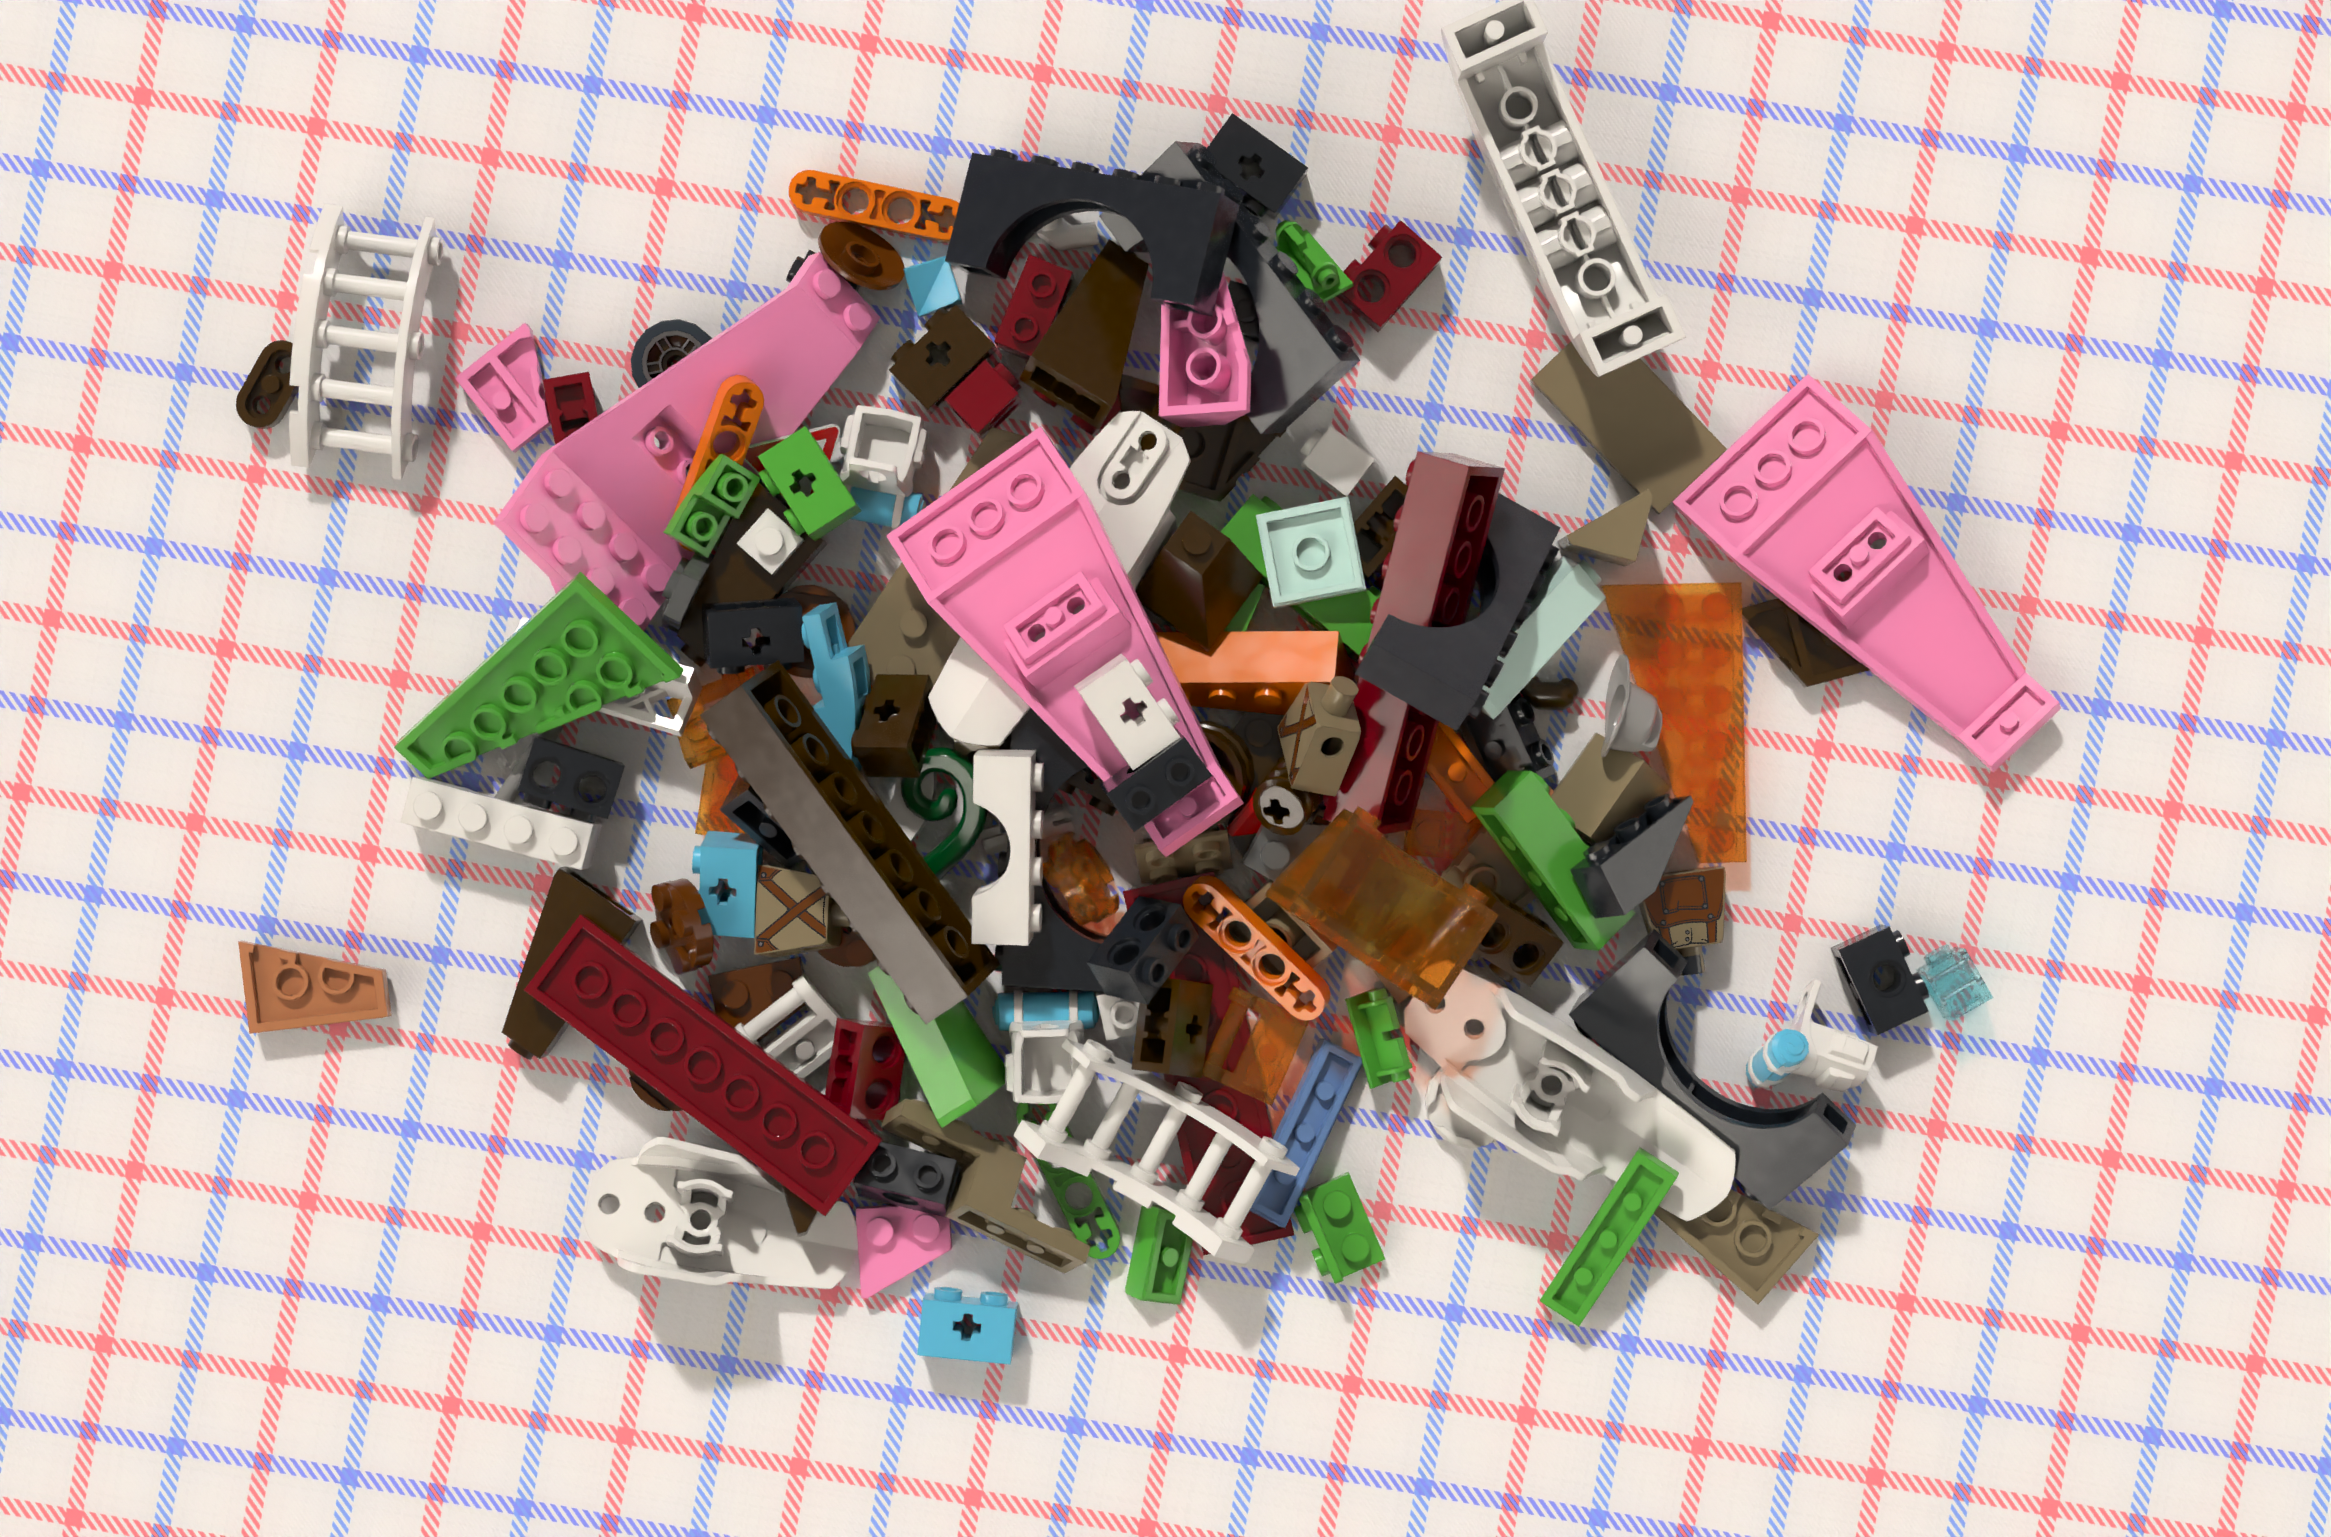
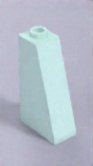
M1564 555L1546 573L1542 574L1546 578L1533 601L1526 598L1525 601L1530 603L1532 607L1519 629L1511 628L1512 631L1518 633V636L1504 659L1500 656L1497 657V660L1503 662L1504 665L1491 688L1486 686L1482 688L1490 694L1481 710L1492 719L1496 718L1606 598L1596 586L1601 581L1600 576L1585 560L1577 563Z

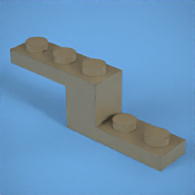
M904 1099L886 1111L881 1128L936 1155L955 1159L958 1165L961 1166L947 1208L946 1217L1064 1274L1086 1263L1090 1246L1077 1240L1073 1232L1060 1227L1052 1228L1036 1220L1035 1214L1028 1210L1011 1208L1027 1158L1012 1151L1013 1149L1009 1144L997 1139H987L973 1132L969 1124L960 1120H954L942 1128L931 1107L919 1100Z

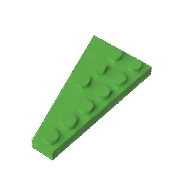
M579 572L402 736L394 748L426 778L430 779L472 762L481 754L499 747L504 749L514 745L519 739L536 732L539 735L601 710L603 705L617 699L638 695L644 692L645 688L662 681L667 683L680 678L684 669L582 572Z

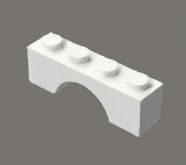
M979 749L974 754L973 803L989 810L1000 820L1008 834L1011 852L1005 873L993 883L978 888L972 896L971 944L1028 946L1034 937V932H1041L1042 904H1034V886L1042 885L1043 859L1042 857H1035V839H1042L1044 815L1043 810H1035L1036 792H1043L1044 764L1036 763V750Z
M412 777L400 821L408 825L579 870L591 868L602 826L598 822L590 823L560 812L505 801L475 792L469 788L426 777Z

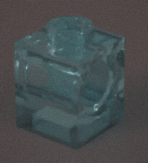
M1948 944L1943 945L1925 955L1923 958L1926 964L1916 969L1945 1019L1954 1021L1993 998L1964 948L1954 947L1950 949Z

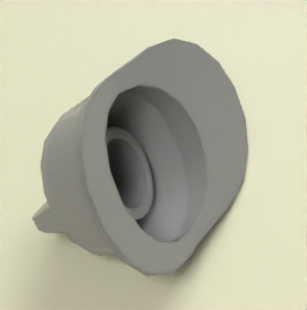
M1627 655L1619 656L1610 676L1606 695L1605 738L1601 757H1606L1610 749L1625 752L1653 751L1658 744L1662 728V713L1657 699L1653 695L1630 682V666Z

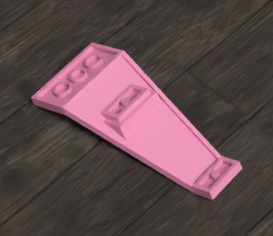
M820 252L808 256L785 290L541 454L493 524L561 589L579 572H582L644 631L666 599V597L662 596L663 591L682 557L691 560L695 553L684 549L676 540L663 532L674 514L687 477L686 469L688 471L690 469L714 399L722 382L731 376L743 375L750 378L763 392L764 406L750 444L793 434L857 354L881 317L843 276L828 264ZM745 389L741 395L733 394L731 401L737 408L740 402L748 403L750 400V396L745 392ZM727 415L723 417V419H729L739 426L742 425V422L735 415L733 420ZM724 431L717 435L713 444L714 451L726 453L732 450L736 444V434L732 431ZM654 437L659 440V448L655 445ZM744 460L742 466L759 477V474Z
M1809 374L1672 501L1676 510L1738 567L1854 659L1869 668L1873 674L1962 743L1992 772L1997 770L2061 709L2059 701L2025 672L1873 430ZM1878 539L1887 541L1881 549L1871 548L1872 543ZM1849 571L1852 573L1851 578L1847 581L1841 582L1837 580L1838 575L1842 572Z
M1041 426L886 535L927 603L1103 782L1128 764L1074 686L1119 654L1125 656L1130 663L1135 659L1141 662L1153 680V683L1147 686V689L1156 702L1162 698L1166 699L1180 720L1173 727L1186 738L1212 775L1144 825L1157 848L1165 857L1244 804L1221 769L1092 501ZM1085 604L1083 610L1074 614V610L1079 605ZM1046 632L1043 638L1034 642L1039 633ZM1130 698L1125 700L1122 704L1126 711L1122 715L1127 714L1132 720L1138 717L1140 714L1136 707L1141 702L1135 704Z

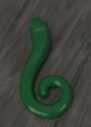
M944 747L932 748L926 752L919 778L902 777L901 794L906 807L917 817L932 822L946 819L953 814L957 807L958 795L956 790L948 787L942 791L937 800L928 799L921 789L923 779L932 772H943L957 781L961 788L963 813L959 824L944 841L923 857L939 881L975 845L984 829L988 813L987 809L973 803L974 763L964 754Z

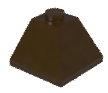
M1190 511L1165 544L1135 592L1144 607L1209 652L1260 583L1263 576L1229 537Z

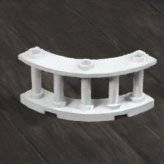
M324 204L310 245V252L318 253L313 275L303 274L294 328L290 385L299 386L298 411L289 412L291 466L310 468L316 450H323L324 446L391 454L392 478L402 480L408 461L414 462L418 453V435L412 434L415 360H420L423 354L424 334L419 332L421 316L433 266H439L442 260L443 239L436 237L435 218L425 217L418 240L351 231L350 226H344L343 206ZM349 250L413 258L408 282L339 274L337 268L341 255L347 254ZM337 292L404 301L399 334L331 326V322L326 320L330 297H335ZM329 344L395 352L393 387L326 379L325 374H321L323 348L327 349ZM324 398L392 406L391 436L327 428L324 422H320V402Z
M1065 1039L1062 1048L1080 1064L1049 1121L1043 1120L1041 1125L1021 1120L1013 1136L1037 1159L1059 1165L1088 1177L1093 1169L1114 1179L1113 1190L1146 1208H1151L1155 1202L1176 1215L1172 1224L1199 1243L1214 1257L1247 1265L1255 1248L1241 1237L1243 1230L1240 1226L1272 1169L1293 1176L1297 1175L1300 1168L1285 1156L1288 1149L1272 1138L1266 1136L1260 1138L1232 1118L1201 1100L1203 1094L1191 1085L1178 1082L1177 1086L1147 1071L1131 1070L1132 1064L1112 1056V1052L1107 1047L1096 1041L1087 1039L1085 1044ZM1096 1072L1123 1082L1093 1138H1087L1084 1143L1067 1136L1068 1133L1065 1129ZM1141 1090L1171 1106L1140 1163L1134 1162L1133 1166L1111 1156L1112 1150L1109 1146ZM1189 1115L1217 1133L1186 1189H1180L1179 1192H1176L1157 1180L1159 1174L1156 1171L1186 1116ZM1233 1143L1255 1159V1162L1224 1218L1218 1217L1217 1219L1202 1208L1205 1203L1202 1197Z

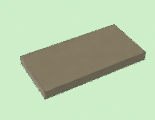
M1570 342L1530 380L1638 494L1647 489L1651 491L1653 495L1651 508L1657 514H1660L1727 450L1641 359L1597 377L1583 361L1572 342Z

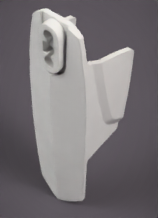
M1127 411L1119 412L1101 430L1071 465L1070 470L1092 501L1136 591L1165 544L1177 530L1176 517L1170 511V505L1191 460L1182 437L1144 412ZM1147 434L1156 435L1157 443L1155 447L1143 451L1140 445L1142 438ZM1121 473H1127L1130 477V483L1125 489H1117L1114 486L1115 478ZM1085 604L1079 605L1074 610V614L1083 610ZM1046 632L1039 633L1034 642L1043 638ZM961 637L928 696L931 708L946 733L954 739L974 745L1001 746L1030 709L1014 690Z
M1450 963L1432 969L1404 1010L1405 1033L1442 1067L1443 1071L1440 1082L1448 1107L1454 1113L1512 1150L1554 1174L1571 1175L1580 1181H1584L1590 1176L1601 1173L1617 1182L1639 1147L1679 1172L1677 1179L1659 1206L1686 1222L1712 1210L1728 1196L1735 1173L1736 1158L1734 1149L1628 1066L1560 1019L1522 996L1473 971ZM1432 993L1442 995L1445 999V1007L1432 1006L1428 1001V996ZM1477 1019L1483 1023L1484 1029L1479 1033H1473L1467 1028V1021Z

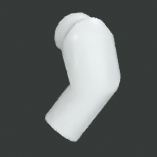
M1061 217L1036 232L1040 238L1058 251L1099 245L1095 222L1071 226Z

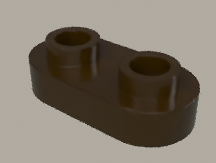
M285 340L274 341L268 344L259 355L236 398L237 413L246 424L259 429L272 428L281 422L299 391V386L290 385V372L283 374L280 371L279 365L282 359L286 357L291 358L292 342ZM262 398H268L271 404L269 411L265 414H260L257 410V403Z

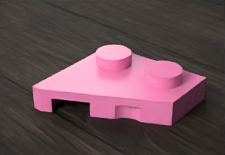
M522 324L455 377L511 451L516 453L551 425L533 330L528 324Z
M896 1205L856 1208L861 1298L871 1297L952 1249L950 1218Z

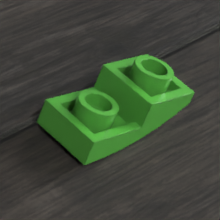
M720 454L691 488L663 533L698 555L708 558L730 517L739 519L761 478L729 457Z

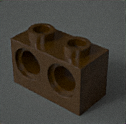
M1481 881L1447 924V927L1458 939L1455 943L1456 948L1464 955L1476 962L1480 957H1483L1491 962L1488 965L1489 968L1505 981L1511 983L1514 978H1517L1529 987L1533 985L1564 944L1546 922ZM1490 923L1485 930L1481 931L1484 926ZM1521 945H1523L1521 949H1519L1518 951H1516V949H1517L1518 947H1520Z

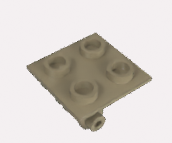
M1217 827L1205 830L1167 857L1159 851L1152 838L1143 839L1144 843L1134 845L1142 884L1151 883L1154 885L1177 880L1180 877L1200 875L1214 871L1215 876H1218L1224 870L1233 869L1227 829L1217 831Z

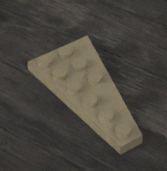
M991 427L951 489L1026 436ZM901 562L848 642L847 647L865 644L872 686L876 674L929 675L933 685H935L960 636L927 603L903 562Z

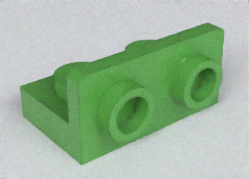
M1349 1172L1302 1191L1299 1198L1301 1205L1295 1207L1294 1212L1303 1233L1305 1234L1310 1231L1314 1233L1319 1248L1311 1252L1322 1277L1331 1273L1334 1283L1337 1284L1344 1281L1343 1277L1385 1260V1256Z

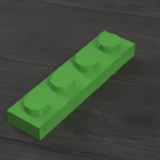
M1639 1147L1548 1286L1540 1302L1579 1327L1677 1179L1679 1172Z

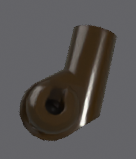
M1535 675L1520 693L1536 709L1562 711L1574 704V700L1579 696V688L1569 678H1563L1559 682H1542Z

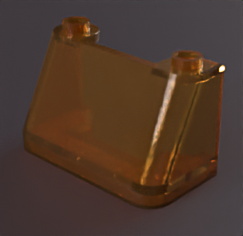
M1357 806L1353 813L1343 809L1274 880L1265 896L1373 971L1436 1010L1499 915L1485 906L1489 897L1467 882H1465L1461 889L1452 885L1387 840L1377 830L1381 821L1359 806Z

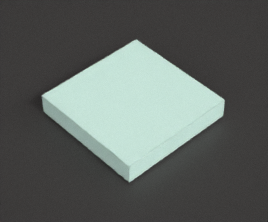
M1349 497L1256 515L1274 609L1367 591Z

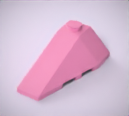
M1223 272L1212 316L1173 310L1161 304L1159 417L1184 428L1225 425L1249 413L1251 363Z

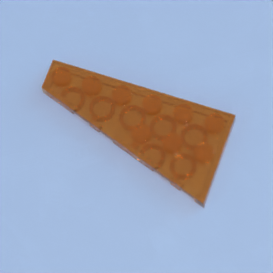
M1742 582L1600 585L1601 592L1606 596L1604 600L1623 654L1627 655L1629 659L1633 682L1657 699L1662 713V728L1656 747L1674 798L1691 795L1694 801L1684 826L1697 862H1747Z

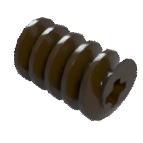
M1282 756L1271 772L1265 777L1264 781L1257 787L1253 795V809L1261 824L1271 832L1282 836L1294 835L1303 828L1311 814L1322 803L1324 795L1291 789L1285 759Z

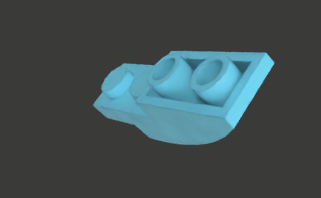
M837 603L823 604L802 616V638L805 646L811 650L815 666L813 670L814 686L817 692L822 694L823 698L812 707L858 770L861 771L862 766L858 758L854 757L852 753L851 739L853 732L859 729L864 714L863 705L866 696L871 692L870 670L865 644L847 647Z

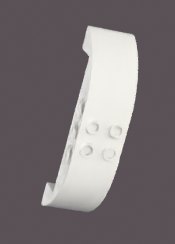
M1502 0L1442 27V40L1453 80L1483 159L1534 272L1562 327L1586 365L1597 377H1600L1686 338L1667 293L1658 297L1546 51L1543 42L1548 34V30L1535 1Z

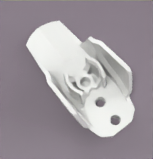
M656 1137L650 1140L641 1148L638 1157L614 1159L604 1165L592 1177L583 1225L592 1245L616 1257L619 1267L638 1274L711 1286L738 1282L833 1289L849 1272L858 1255L857 1225L848 1203L837 1201L826 1216L818 1212L807 1235L797 1237L781 1183L761 1168L751 1164L742 1155L668 1137ZM614 1197L618 1200L619 1208L615 1213L606 1214L602 1211L601 1203L605 1198ZM658 1205L664 1209L665 1215L661 1221L651 1222L645 1215V1210L651 1206Z

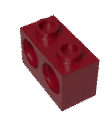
M1401 220L1393 229L1385 224L1368 243L1373 252L1362 264L1354 259L1343 272L1353 282L1354 286L1337 295L1340 300L1377 332L1385 326L1439 265L1442 259L1439 253ZM1405 245L1413 252L1414 262L1408 267H1397L1391 263L1388 251L1393 246ZM1364 280H1375L1383 289V297L1374 303L1365 302L1358 295L1357 286Z
M1029 254L994 340L996 347L1029 360L1063 309L1074 281L1073 272Z
M986 360L945 399L949 407L982 441L991 427L997 428L1023 403L1017 392L1021 385L1014 375L1002 363L999 362L993 368Z
M589 372L542 380L555 445L598 416Z
M837 1018L825 1096L856 1119L884 1120L886 1111L897 1105L900 1100V1084L906 1053L892 1024L879 1021Z

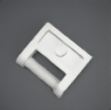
M802 974L792 982L793 988L746 1025L739 1023L734 1028L760 1046L756 1041L759 1037L806 1002L811 1010L764 1047H761L804 1079L831 1058L837 1018L841 1017L821 996L812 982Z

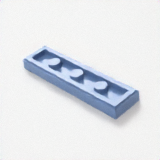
M1326 1039L1319 1040L1273 1137L1274 1140L1288 1149L1285 1156L1295 1163L1300 1170L1296 1176L1272 1169L1251 1206L1250 1212L1280 1227H1286L1362 1067L1361 1057Z

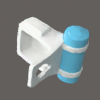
M857 405L854 415L847 417L840 440V453L845 455L840 478L862 510L850 518L851 520L892 527L894 530L926 508V501L923 495L913 492L914 472L923 466L928 442V433L923 429L924 422L921 417L891 409Z
M1813 979L1801 993L1790 1029H1784L1772 1034L1762 1047L1757 1048L1752 1053L1746 1064V1076L1752 1086L1755 1088L1761 1087L1766 1090L1769 1086L1783 1083L1793 1073L1815 1079L1816 1086L1822 1089L1844 1092L1849 1088L1861 1085L1874 1062L1878 1046L1810 1021L1821 985L1820 980Z
M1014 990V993H998L995 1004L992 1007L994 1022L998 1026L999 1031H1009L1012 1042V1053L1005 1055L1004 1062L1006 1090L1012 1092L1015 1103H1058L1080 1064L1062 1048L1065 1039L1082 1044L1084 1029L1095 1028L1099 1020L1100 1010L1094 991L1023 992L1022 990Z

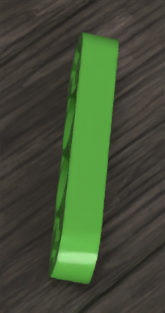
M1019 1103L1017 1106L1016 1117L1019 1124L1021 1120L1028 1121L1025 1118V1114L1030 1110L1029 1103ZM1057 1103L1047 1104L1050 1111L1045 1114L1046 1121H1049ZM1032 1119V1120L1028 1121V1122H1031V1123H1034V1124L1039 1125V1123H1038V1121H1037L1036 1119ZM1067 1125L1065 1131L1068 1133L1067 1136L1074 1138L1069 1126ZM1037 1159L1072 1232L1076 1235V1239L1090 1246L1088 1256L1095 1259H1104L1115 1253L1120 1243L1121 1233L1092 1172L1090 1171L1088 1177L1067 1168L1055 1167L1047 1161ZM1073 1183H1084L1092 1191V1200L1084 1208H1074L1066 1200V1190ZM1097 1207H1100L1103 1212L1101 1215H1095L1099 1228L1102 1231L1110 1229L1112 1235L1107 1239L1108 1247L1101 1249L1098 1243L1090 1245L1087 1242V1239L1092 1236V1229L1088 1221L1086 1220L1079 1226L1075 1218L1088 1216Z

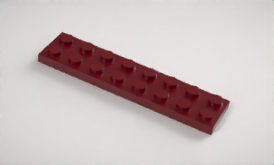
M1214 871L1125 890L1123 894L1126 908L1128 910L1138 896H1144L1181 904L1184 909L1183 895L1187 888L1201 876L1209 875L1215 877ZM1207 892L1201 895L1198 901L1205 907L1212 902L1214 897ZM1223 912L1216 918L1219 923L1224 918ZM1187 914L1199 938L1168 978L1213 985L1202 1078L1163 1074L1164 1079L1177 1086L1178 1082L1191 1085L1203 1094L1201 1099L1203 1102L1232 1118L1260 1138L1266 1136L1273 1139L1234 960ZM1189 1115L1186 1116L1177 1132L1188 1184L1217 1133ZM1232 1143L1202 1197V1200L1205 1202L1202 1208L1217 1219L1218 1217L1224 1218L1255 1159ZM1249 1211L1240 1226L1243 1230L1241 1237L1250 1245L1294 1236L1291 1217L1286 1227L1283 1228ZM1202 1247L1203 1255L1211 1254Z
M584 914L579 915L524 989L525 992L823 1216L830 1212L883 1141L881 1137L849 1115L828 1097Z

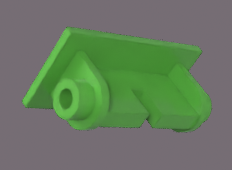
M1284 220L1277 225L1275 232L1278 246H1276V249L1292 259L1298 268L1297 277L1306 288L1316 292L1324 303L1354 286L1353 282L1307 229L1303 231L1297 222H1290L1289 220Z
M1374 988L1345 999L1370 1089L1391 1081L1395 1083L1411 1078L1409 1069L1413 1068L1403 1037L1393 1039L1391 1037L1390 1031L1400 1028L1393 1003V995L1388 996L1386 988Z

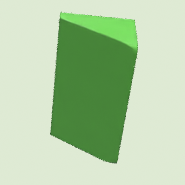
M1154 1204L1151 1208L1141 1206L1125 1292L1141 1301L1180 1305L1193 1239L1172 1224L1176 1215L1162 1206Z

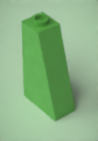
M879 966L868 972L930 1107L942 1128L979 1105L1005 1084L1003 1061L963 1001L928 1024H925L921 1017L907 1006L904 994L891 976L885 974Z

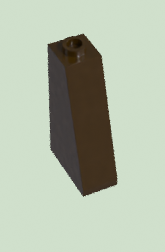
M1109 239L1030 356L1019 380L1095 428L1100 429L1117 399L1149 264L1137 257L1134 252H1125L1120 245Z
M760 482L757 484L739 519L732 517L677 633V636L685 642V645L680 650L701 668L706 663L704 660L701 604L778 599L828 544L823 538L814 541L806 532L802 533L799 536L805 541L775 575L769 573L742 549L737 542L767 508L793 529L783 513L789 508L776 496L773 497L770 491Z
M567 866L560 867L553 877L501 1032L511 1039L508 1046L529 1060L533 1056L539 1059L548 1056L569 1024L525 992L524 989L579 915L584 914L624 945L643 920Z

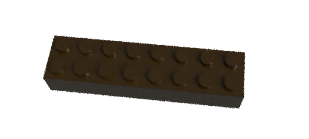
M779 660L737 687L700 715L707 725L711 738L723 746L735 763L739 776L752 786L763 801L766 813L771 819L780 824L791 839L792 847L801 859L807 861L818 876L823 891L837 902L848 917V923L853 932L864 939L875 954L880 969L885 974L891 976L904 994L907 1006L914 1013L918 1014L925 1024H928L967 998L1000 965L986 944H971V923Z

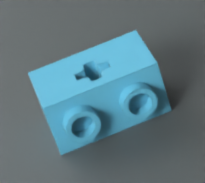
M708 831L701 846L694 847L692 872L693 874H700V888L698 892L706 907L697 911L702 925L711 924L713 935L755 938L758 865H763V847L746 833ZM720 879H728V886L733 889H725V883Z
M935 1287L934 1294L926 1293L922 1301L917 1355L1010 1365L1013 1357L1018 1302L1008 1301V1294L1001 1292L984 1291L981 1292L980 1298L963 1297L962 1290L958 1288ZM964 1314H972L973 1322L981 1324V1326L974 1328L972 1334L964 1333V1326L955 1324L962 1321Z

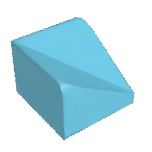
M946 256L903 269L918 317L935 313L942 307L948 309L955 305L963 304L952 266L945 262Z

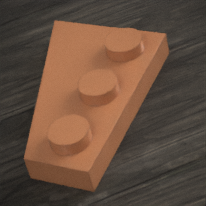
M238 941L249 1034L392 1016L385 969L247 941Z

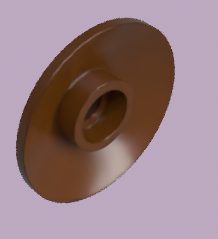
M833 222L822 229L818 238L820 252L828 264L842 275L845 280L873 290H890L901 283L905 275L903 260L895 248L880 235L863 226L849 222Z

